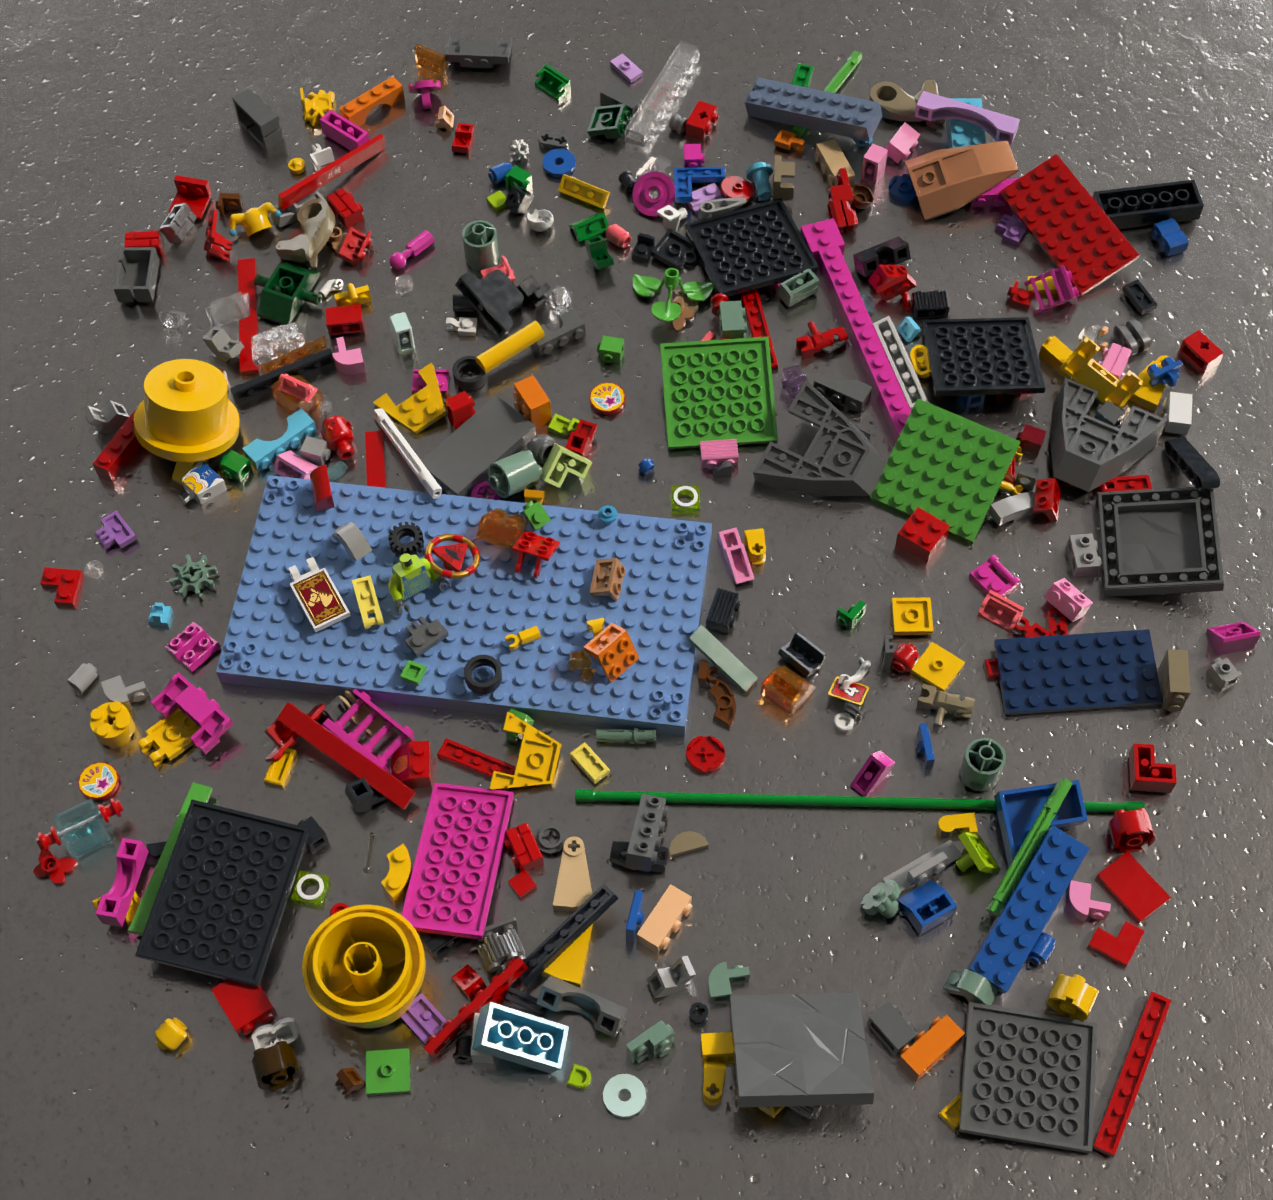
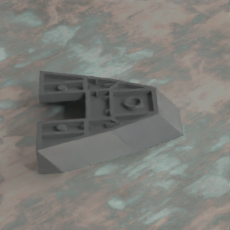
M1065 377L1053 403L1050 442L1053 475L1059 480L1089 492L1120 475L1153 449L1162 435L1167 420L1135 406H1132L1121 429L1088 416L1087 413L1099 391Z
M805 380L788 412L820 428L804 457L770 441L753 471L755 481L770 488L826 496H871L887 463L866 436L816 388Z

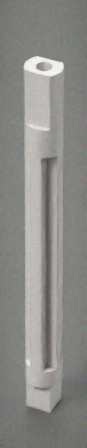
M382 408L375 409L373 417L431 497L433 499L440 498L442 488Z

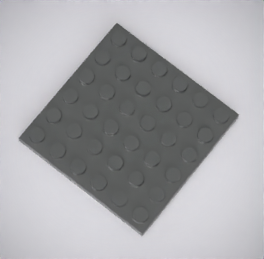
M969 1002L967 1007L958 1132L1091 1153L1093 1143L1097 1023Z

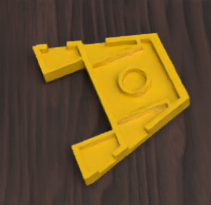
M432 363L418 371L427 386L398 406H395L387 393L373 402L377 408H382L387 415L399 421L400 424L416 435L447 414Z
M507 712L503 730L523 735L514 775L493 771L489 789L553 784L562 744L530 726L527 722L514 716V714Z

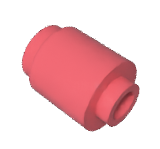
M613 224L606 229V238L618 247L625 248L631 242L632 237L629 235V232L619 225Z

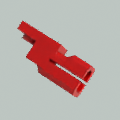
M845 167L840 168L835 176L837 186L830 187L827 193L830 219L834 218L840 233L844 232V228L845 232L855 230L859 224L855 210L850 208L854 198Z

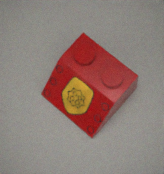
M413 741L400 746L391 756V775L410 788L432 787L430 742Z

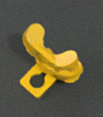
M300 88L301 105L304 110L302 119L305 122L309 121L312 126H316L319 123V119L325 115L323 112L333 110L332 103L334 102L335 94L331 91L327 94L324 90H319L318 94L310 92L308 98H305L303 88Z

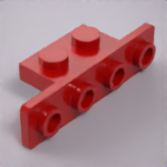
M324 704L316 705L307 715L316 721L323 715L322 711L326 706ZM276 719L264 732L277 747L264 760L266 762L279 761L284 756L283 752L298 741L296 738L299 735Z

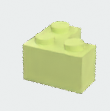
M554 443L542 468L543 475L540 478L560 488L568 472L584 479L592 462Z

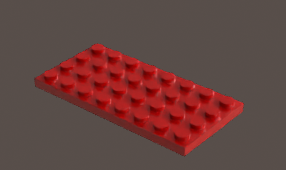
M1057 154L999 191L1002 199L1058 268L1064 265L1067 271H1071L1074 279L1071 283L1073 287H1077L1080 296H1083L1137 260L1140 256Z

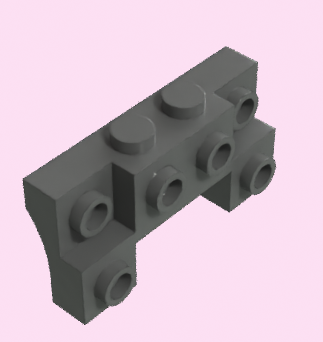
M447 35L443 50L444 62H460V67L493 68V63L509 64L512 40L511 37H508L507 43H499L498 37H495V42L463 41V36H460L459 41H451L450 35Z

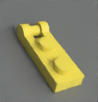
M371 576L352 580L365 629H369L372 625L376 624L378 626L384 625ZM375 613L376 617L368 618L369 614Z

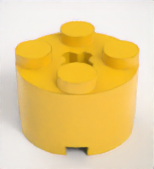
M114 701L102 704L91 712L90 727L100 744L109 746V748H119L131 740L130 737L135 732V723L127 708L120 702Z
M1058 974L1047 1003L1054 1011L1061 1015L1066 1012L1071 1014V1019L1085 1021L1091 1012L1099 991L1085 983V978L1080 975L1074 974L1073 977Z

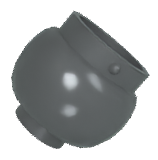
M538 434L529 441L527 450L532 452L537 464L544 465L556 441L547 434Z

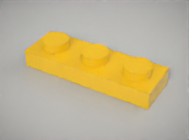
M563 174L558 191L602 209H605L610 192L566 174Z

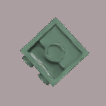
M660 1020L626 1044L627 1059L631 1064L636 1061L639 1063L648 1056V1052H650L654 1059L658 1056L663 1057L671 1050L670 1047L675 1042L673 1037L675 1035L674 1030L669 1024L665 1025Z

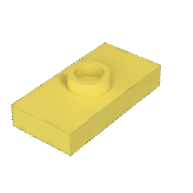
M585 742L569 753L570 758L594 784L610 773V769Z

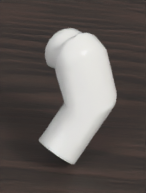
M341 279L328 280L319 290L318 294L325 298L329 292L341 290L343 288V281Z

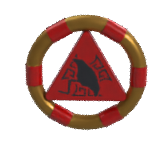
M442 534L436 536L429 541L425 548L424 558L430 562L431 570L441 577L448 579L465 578L473 574L480 564L478 548L472 541L461 535ZM443 541H454L460 543L435 547ZM468 547L473 556V563L464 571H460ZM431 553L443 561L445 569L438 567L434 563Z

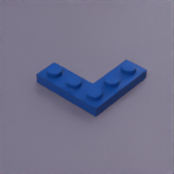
M724 167L674 168L675 203L692 202V183L722 182L725 179Z

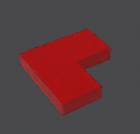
M1125 921L1117 937L1098 927L1087 947L1126 968L1145 931L1128 921Z

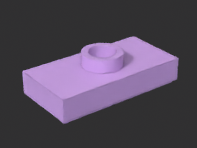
M623 53L610 61V66L630 84L643 76V71Z

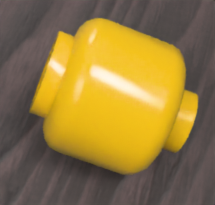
M177 1018L164 1020L155 1031L156 1045L164 1051L166 1049L176 1050L187 1037V1027Z

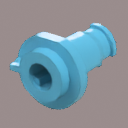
M756 162L746 171L747 179L755 183L760 201L773 197L769 183V177L772 175L773 169L770 164L765 162Z

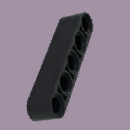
M1185 437L1165 441L1167 456L1198 491L1219 488L1220 478L1218 473Z

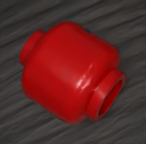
M910 643L899 644L894 650L892 667L901 673L911 671L919 660L917 648Z

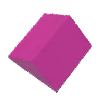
M1244 621L1207 628L1216 655L1253 649L1261 636L1259 630Z

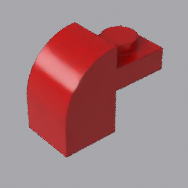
M580 419L576 431H571L565 448L583 457H587L592 449V441L598 425Z

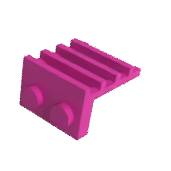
M1064 265L1024 282L1025 286L1032 284L1040 308L1034 310L1035 314L1068 301L1072 305L1079 303L1077 299L1080 296L1076 286L1073 287L1071 283L1074 280L1070 270L1067 271ZM1051 275L1060 300L1056 302L1053 300L1045 279ZM1042 280L1050 301L1049 305L1044 306L1035 282Z

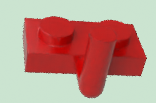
M905 273L877 287V293L885 301L900 295L903 299L904 310L910 311L911 304L908 291L917 287L916 281L908 273Z

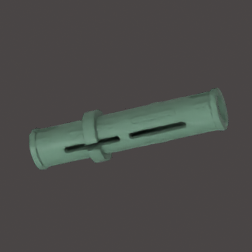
M596 729V742H634V744H638V742H656V729Z

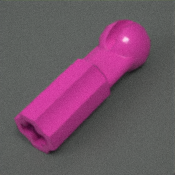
M425 230L405 245V251L393 253L389 259L391 267L394 269L403 268L407 258L410 256L415 258L435 242L433 235Z

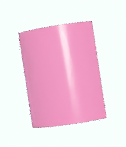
M290 450L277 455L273 472L282 477L310 480V474L317 466Z

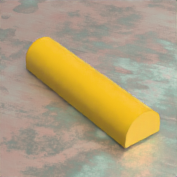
M533 321L475 357L476 363L485 373H488L545 337L542 327L537 321Z

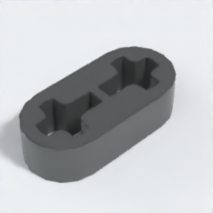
M543 132L538 136L539 146L543 149H569V138L565 135Z

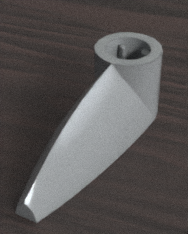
M745 198L703 201L699 206L698 220L728 213L744 205L747 201Z

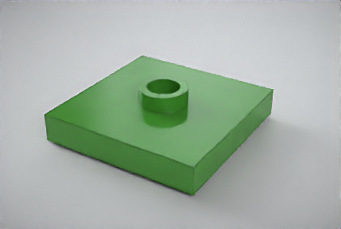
M409 1048L366 1051L367 1096L410 1093Z

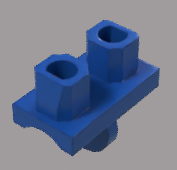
M1169 356L1161 362L1163 368L1160 369L1155 363L1148 367L1147 373L1150 377L1149 384L1151 387L1159 383L1174 387L1177 384L1176 379H1179V367L1183 363L1180 360L1175 362Z

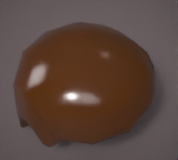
M855 184L851 188L854 198L852 202L853 207L862 210L868 208L873 203L874 197L869 187Z

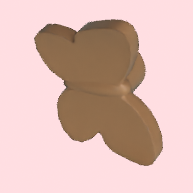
M334 226L332 234L327 241L332 244L336 254H338L347 233L342 234L338 226Z
M680 296L676 297L672 302L679 304L681 307L679 318L672 321L677 332L685 326V320H690L694 317L693 310L689 307H684V300Z

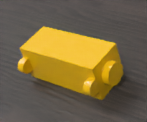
M1049 336L1045 343L1041 345L1039 356L1063 378L1066 377L1073 380L1060 369L1061 365L1072 354V351L1055 336Z

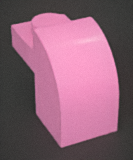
M336 338L338 345L334 346L336 353H332L337 370L346 375L366 373L361 349L357 348L346 351L344 338Z
M1071 880L1066 892L1068 912L1081 922H1085L1088 915L1097 920L1106 919L1110 913L1111 904L1090 900L1092 884Z

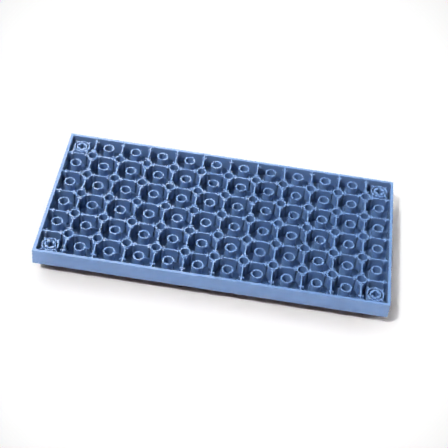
M268 475L216 670L220 683L330 696L341 695L342 697H346L344 690H348L354 695L352 691L356 689L360 693L362 691L366 692L373 701L506 716L510 709H514L536 720L623 730L634 728L643 730L656 729V734L685 737L696 647L687 639L700 625L712 536V523L617 513V518L613 523L605 524L599 519V511L542 505L551 521L534 531L525 516H521L519 513L524 510L522 506L527 503L441 494L440 498L433 499L428 492L330 482L335 508L316 511L310 480ZM350 522H353L360 529L372 549L371 552L357 561L350 558L344 546L335 541L332 536L338 527L347 525ZM401 522L402 525H405V522L411 525L412 522L415 523V527L417 525L420 527L424 538V548H421V553L417 552L419 559L424 558L425 548L429 541L442 534L461 535L475 544L480 553V564L473 574L461 579L442 577L451 585V587H448L446 583H443L441 588L444 592L437 587V580H434L435 584L404 601L402 600L403 603L409 605V612L405 611L404 606L401 607L402 614L395 611L397 603L393 601L388 589V583L392 575V567L400 562L401 555L399 557L395 556V553H392L388 535H390V530H393V526L399 527L398 523ZM524 531L534 532L536 535L551 537L554 540L560 541L559 547L550 560H543L540 575L537 579L533 578L538 557L526 554L519 574L515 573L519 553L513 552L512 548ZM405 536L399 540V543L404 545L410 544L414 539L411 536ZM443 541L435 547L460 543L454 541ZM468 547L460 571H464L473 563V556ZM431 553L434 563L438 567L445 569L443 561ZM311 557L315 559L319 570L325 567L351 615L316 633L290 587V583L294 581L288 569L296 565L300 575L310 572L306 560ZM617 558L625 567V576L623 577L619 600H613L610 595L592 597L589 593L596 560ZM371 576L384 625H372L369 629L364 627L352 580ZM375 613L369 614L368 618L376 617ZM420 616L428 624L437 619L448 631L449 636L419 657H416L405 644V640L411 637L405 627L410 625L414 630L415 628L411 624L413 621L421 625L418 621ZM604 617L603 630L611 623L627 630L639 656V659L613 682L608 681L599 660L586 653L584 646L594 638L593 631H587L586 621ZM537 626L541 639L525 645L521 644L516 650L510 651L509 645L514 642L506 643L505 637L507 635H517L518 632ZM477 655L494 657L498 660L502 669L500 686L489 694L475 693L468 688L465 682L464 668L466 663ZM408 660L427 667V671L419 686L403 681L400 678ZM488 666L477 667L471 673L472 679L478 683L489 682L494 678L495 671ZM591 669H595V670H596V672L593 673L594 676H591V675H592V672H590Z

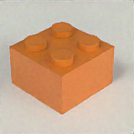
M534 375L514 383L513 396L516 400L514 402L516 410L536 425V429L552 421L551 403Z

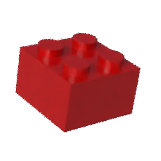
M917 507L898 532L895 545L928 563L946 540L950 525Z

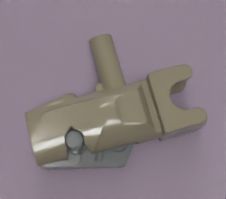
M922 685L921 695L926 697L918 698L917 707L929 711L931 709L937 710L933 724L935 727H941L944 714L947 713L954 714L956 717L971 718L975 703L974 698L954 689L943 692L936 690L934 686Z

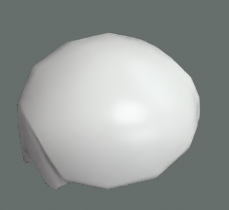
M535 209L531 215L527 213L528 225L534 231L543 232L553 225L554 218L548 210Z

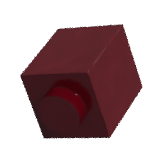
M1025 424L1024 429L1019 430L1016 440L1021 441L1019 446L1022 450L1038 455L1047 431Z

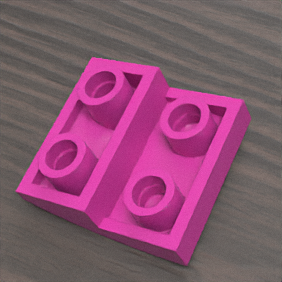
M192 622L164 646L175 659L191 672L221 648L220 644L195 622Z

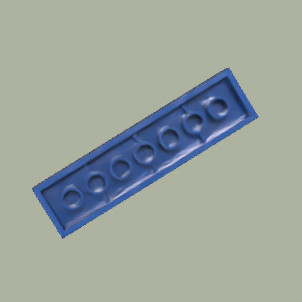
M1050 827L1043 836L999 916L993 922L967 969L985 977L994 985L999 993L1004 994L1008 992L1090 848L1057 827Z

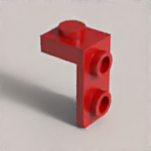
M878 265L868 281L877 292V287L908 272L902 265Z

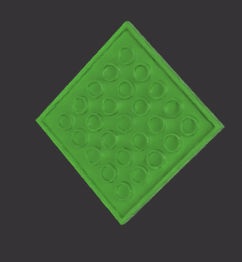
M769 337L660 344L668 450L699 448L700 441L737 439V445L770 443V441L773 443L778 442Z
M917 398L870 499L909 516L919 507L949 524L948 533L974 543L1021 441Z

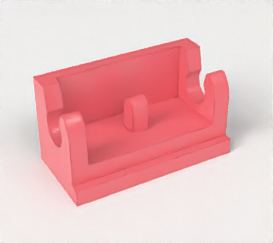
M990 590L981 604L978 615L1012 633L1015 625L1018 624L1022 617L1024 607Z

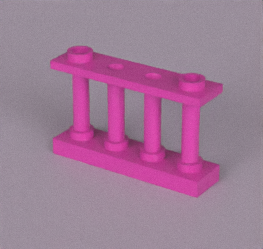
M354 689L352 692L357 698L355 703L338 721L335 720L333 722L328 718L323 725L333 734L389 772L386 766L387 760L406 739L410 742L416 741L413 736L414 732L406 725L402 727L370 701L371 697L366 692L362 691L360 693ZM365 704L372 711L353 732L347 734L343 730L345 728L344 725ZM377 716L386 721L367 744L361 745L357 742L359 740L358 737ZM392 727L401 733L381 756L375 757L372 754V749Z

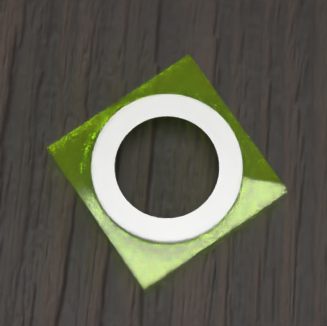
M672 485V511L682 513L700 511L699 485ZM689 491L694 494V499L689 503H682L678 500L677 495L679 492Z
M300 870L291 900L302 902L306 905L322 906L327 894L330 876ZM314 878L320 885L318 892L310 896L305 895L301 890V884L307 879Z

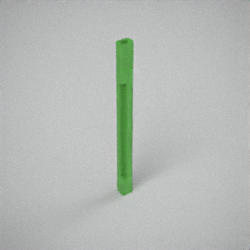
M854 51L823 91L836 93L862 60V53ZM794 126L792 133L801 137L807 128Z
M1060 778L992 896L986 908L992 915L999 916L1072 786V782L1068 779Z

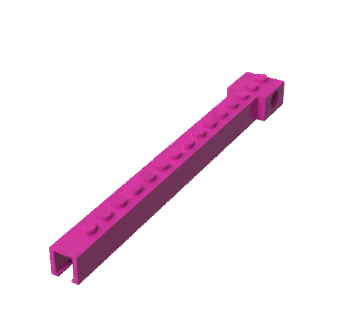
M834 218L801 226L800 233L819 266L896 444L911 413V409L843 257L845 249L843 238Z

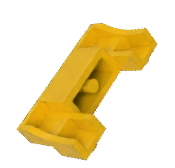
M1085 337L1061 365L1060 369L1076 382L1099 391L1096 397L1097 400L1104 404L1109 400L1121 409L1141 387L1143 381L1130 370L1120 380L1092 359L1100 347L1088 337Z

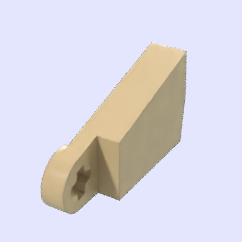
M569 837L564 842L553 901V911L575 912L592 895L584 843L579 837ZM575 843L580 848H576V851L572 852V849L568 847H572V844Z

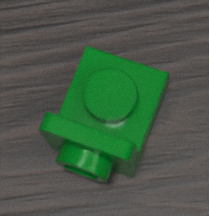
M859 600L856 605L853 604L849 608L848 612L839 607L836 619L841 625L852 629L865 614L866 603Z

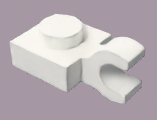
M459 317V321L454 318H446V331H458L460 336L476 337L477 318Z

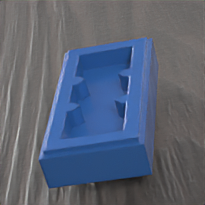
M919 724L917 749L919 753H922L925 769L932 768L935 756L928 725Z

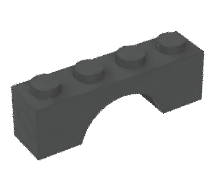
M551 975L542 985L536 1003L555 1012L571 1010L581 1013L593 1022L596 1030L615 1037L622 1028L628 1011L626 1007Z

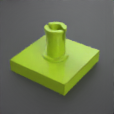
M963 832L958 836L968 851L967 855L956 861L957 866L962 872H965L974 864L982 872L996 874L1001 870L980 835Z

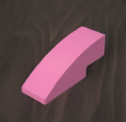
M737 527L719 532L717 538L735 584L754 580L744 544L741 542Z

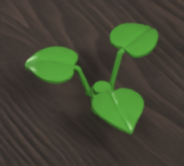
M669 268L665 271L662 282L654 277L639 276L637 274L633 275L632 281L634 291L642 297H652L655 293L661 291L663 285L666 286L668 289L667 303L659 301L654 303L651 308L652 315L664 322L674 321L681 314L680 305L670 303L671 292L676 289L678 283L682 293L687 294V298L692 301L708 299L714 289L713 284L710 282L693 281L683 285L681 277H679V271L674 268Z

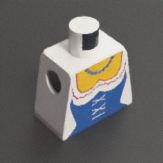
M200 461L182 478L185 491L179 497L185 504L193 498L198 503L204 504L225 492L227 488L224 480L204 461Z

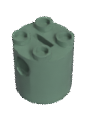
M483 220L468 223L462 232L466 262L474 271L496 266L499 259L496 228L493 224Z
M530 450L521 451L490 464L488 468L489 484L501 498H507L536 486L539 483L540 476L543 475L541 466L537 465Z
M979 738L972 741L965 751L960 767L962 783L976 791H991L998 783L1006 762L1004 748L997 741L990 738Z

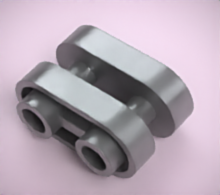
M1136 319L1126 322V325L1119 324L1113 328L1114 337L1119 345L1131 349L1130 356L1137 354L1138 350L1143 352L1150 349L1152 344L1151 337L1146 334L1141 323Z

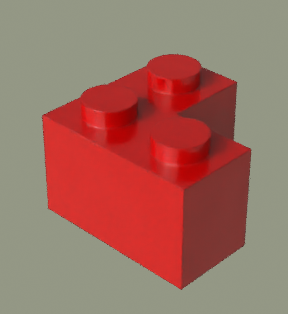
M1133 744L1129 752L1130 790L1171 793L1177 783L1176 764L1155 763L1154 745Z

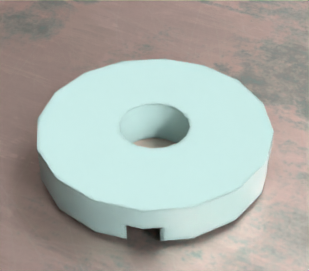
M618 1074L612 1077L605 1085L603 1091L604 1105L615 1117L621 1119L632 1118L644 1108L646 1102L645 1087L633 1075ZM627 1091L631 1097L628 1101H621L618 1098L619 1093Z

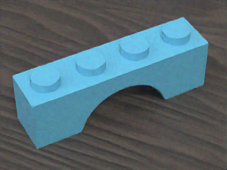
M302 408L287 417L288 428L282 437L273 441L255 439L242 448L244 456L249 459L250 464L258 472L268 468L271 463L276 461L277 455L298 447L300 443L305 441L306 436L312 437L317 432L315 422Z

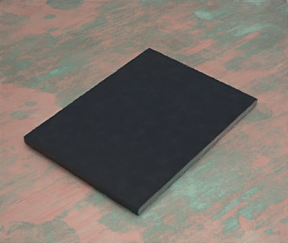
M191 800L135 956L259 988L308 841L310 828Z

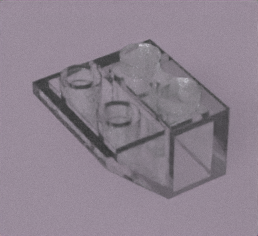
M240 291L231 294V296L222 297L210 302V306L205 308L212 328L250 316L249 294H242Z

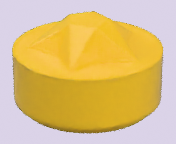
M293 158L288 163L289 171L292 174H301L306 169L305 162L301 158Z

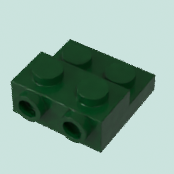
M625 104L595 107L587 133L589 136L605 135L606 139L622 138L623 133L627 132L626 123L630 121L631 113Z

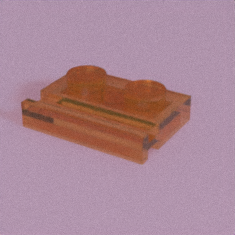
M419 44L414 47V50H416L415 59L417 66L441 76L446 75L445 55Z

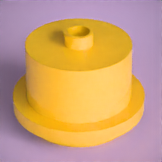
M193 359L172 360L153 368L147 374L144 381V400L139 404L134 414V431L139 443L154 455L181 463L204 461L229 449L239 434V414L236 407L228 399V386L224 374L211 364Z
M378 905L353 906L333 914L315 930L307 943L303 956V980L314 1004L329 1018L349 1026L378 1028L396 1021L411 1006L424 979L426 968L425 952L417 931L399 913Z

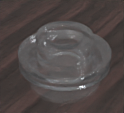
M322 399V402L319 403L320 414L323 413L324 417L332 414L331 401Z
M94 560L86 564L84 571L89 578L97 579L102 576L104 566L100 561Z

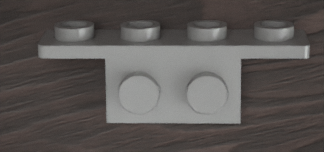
M949 840L884 877L883 883L888 879L895 880L900 891L903 892L917 883L924 882L932 874H938L943 871L946 866L960 859L961 853L953 842Z

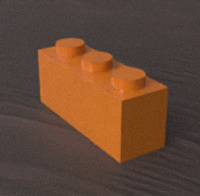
M947 1014L942 1019L937 1017L930 1024L932 1027L927 1032L923 1030L915 1038L916 1042L912 1046L906 1045L899 1053L901 1056L898 1063L915 1081L919 1080L953 1049L965 1035L964 1031Z

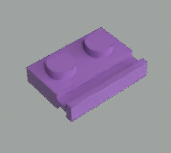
M422 993L413 1000L408 1010L400 1017L425 1045H427V1040L432 1035H437L447 1022Z

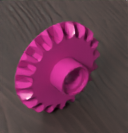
M652 171L645 173L634 185V204L641 213L647 216H658V210L667 205L672 207L675 201V185L662 172ZM658 191L657 198L653 199V193Z

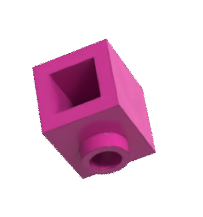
M684 144V168L701 167V164H704V153H701V144Z

